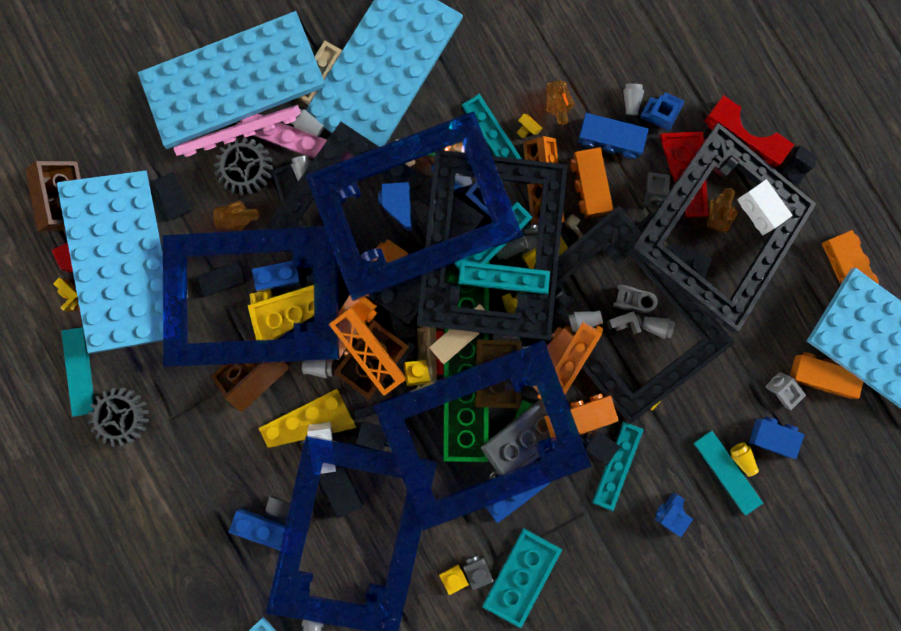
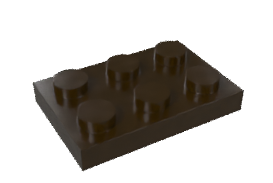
M476 340L475 407L520 408L521 341Z

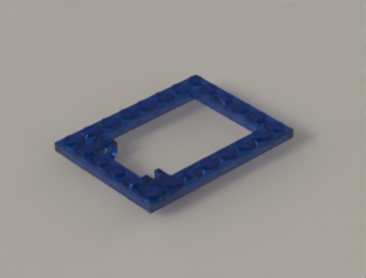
M474 111L306 175L352 301L523 236ZM461 142L492 223L388 263L381 248L369 250L360 256L341 205L347 202L346 198L350 196H355V198L361 197L357 182Z
M336 226L162 235L163 367L340 360L339 337L329 325L338 317ZM292 251L294 267H313L315 322H308V324L294 323V339L188 343L187 257Z
M544 340L374 405L423 531L592 467ZM510 379L516 393L522 391L521 388L524 386H537L556 438L543 439L535 445L540 460L436 500L404 419Z
M305 435L266 606V614L366 631H399L437 462ZM323 463L409 480L385 586L369 584L365 596V605L310 596V582L313 581V573L299 571Z

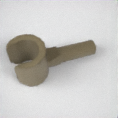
M572 214L566 219L565 226L573 230L580 239L583 236L577 227L580 220Z

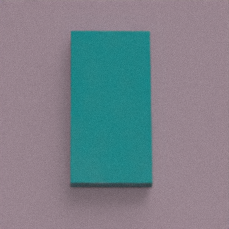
M523 528L490 589L482 608L522 628L562 549Z

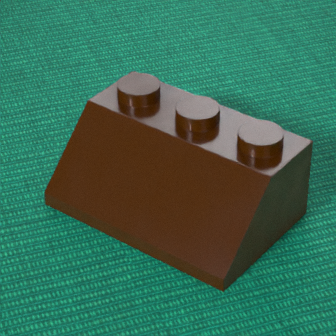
M35 161L25 171L37 231L64 230L65 225L57 182L81 179L78 162Z
M375 320L368 327L396 364L409 346ZM360 338L353 348L358 351H365L366 342ZM368 346L367 352H372V350ZM349 352L334 371V374L369 400L377 390V387ZM358 354V355L362 358V360H363V359H364V355H363V354ZM366 355L365 364L368 368L378 369L379 359L376 356ZM381 364V370H386L385 367ZM372 372L377 378L378 372ZM380 373L379 382L382 383L388 374Z
M254 336L216 371L211 378L223 397L242 413L279 377L283 376L290 367L270 344L258 348L256 337Z

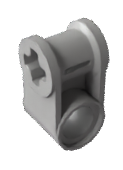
M626 285L617 286L619 292L613 307L640 313H649L656 308L657 298L653 293ZM646 297L651 301L650 308H644L641 305L642 298Z

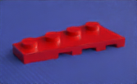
M703 132L660 133L659 137L674 184L703 143ZM706 180L684 211L685 218L708 217Z

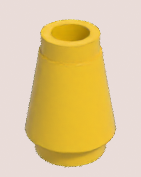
M739 443L731 448V458L747 477H751L759 472L750 446H747L746 443Z

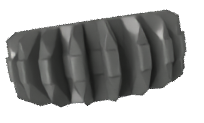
M236 138L234 145L227 143L229 148L226 150L220 147L223 155H216L220 162L214 163V166L218 168L215 171V175L220 177L218 182L224 184L226 190L231 188L233 194H236L239 190L240 195L244 196L246 190L250 195L253 194V188L258 192L261 191V188L258 186L261 183L267 186L264 178L271 179V175L267 171L273 170L272 165H269L272 162V158L267 157L269 152L267 149L263 150L264 146L261 143L256 145L254 139L248 143L247 138H243L242 143H240ZM243 151L255 153L259 159H248ZM236 155V160L229 164L231 158ZM243 161H244V162L246 163V165H247V166H245V167H246V169L244 170L245 173H244V172L241 170V168H240V167H242L241 165L243 164ZM260 166L257 175L252 179V172ZM229 174L241 175L244 182L233 181L230 179Z
M111 388V392L103 391V397L97 396L98 404L91 403V407L95 410L87 413L93 416V420H89L87 423L94 424L95 427L90 431L92 433L98 432L96 439L103 438V444L110 442L112 447H116L119 443L122 447L126 446V441L129 444L134 443L133 437L140 438L141 434L139 431L146 430L142 423L149 422V419L143 418V414L149 413L148 410H142L146 402L138 403L141 396H134L133 390H129L126 393V388H120L119 391L117 388ZM122 399L131 407L122 409L119 404H116L115 400ZM107 408L108 415L103 419L104 411ZM116 413H124L121 415L122 418H119L121 421H113L116 419L115 416H118ZM134 414L133 424L130 427L129 418ZM114 425L118 430H121L122 435L113 434L106 427Z

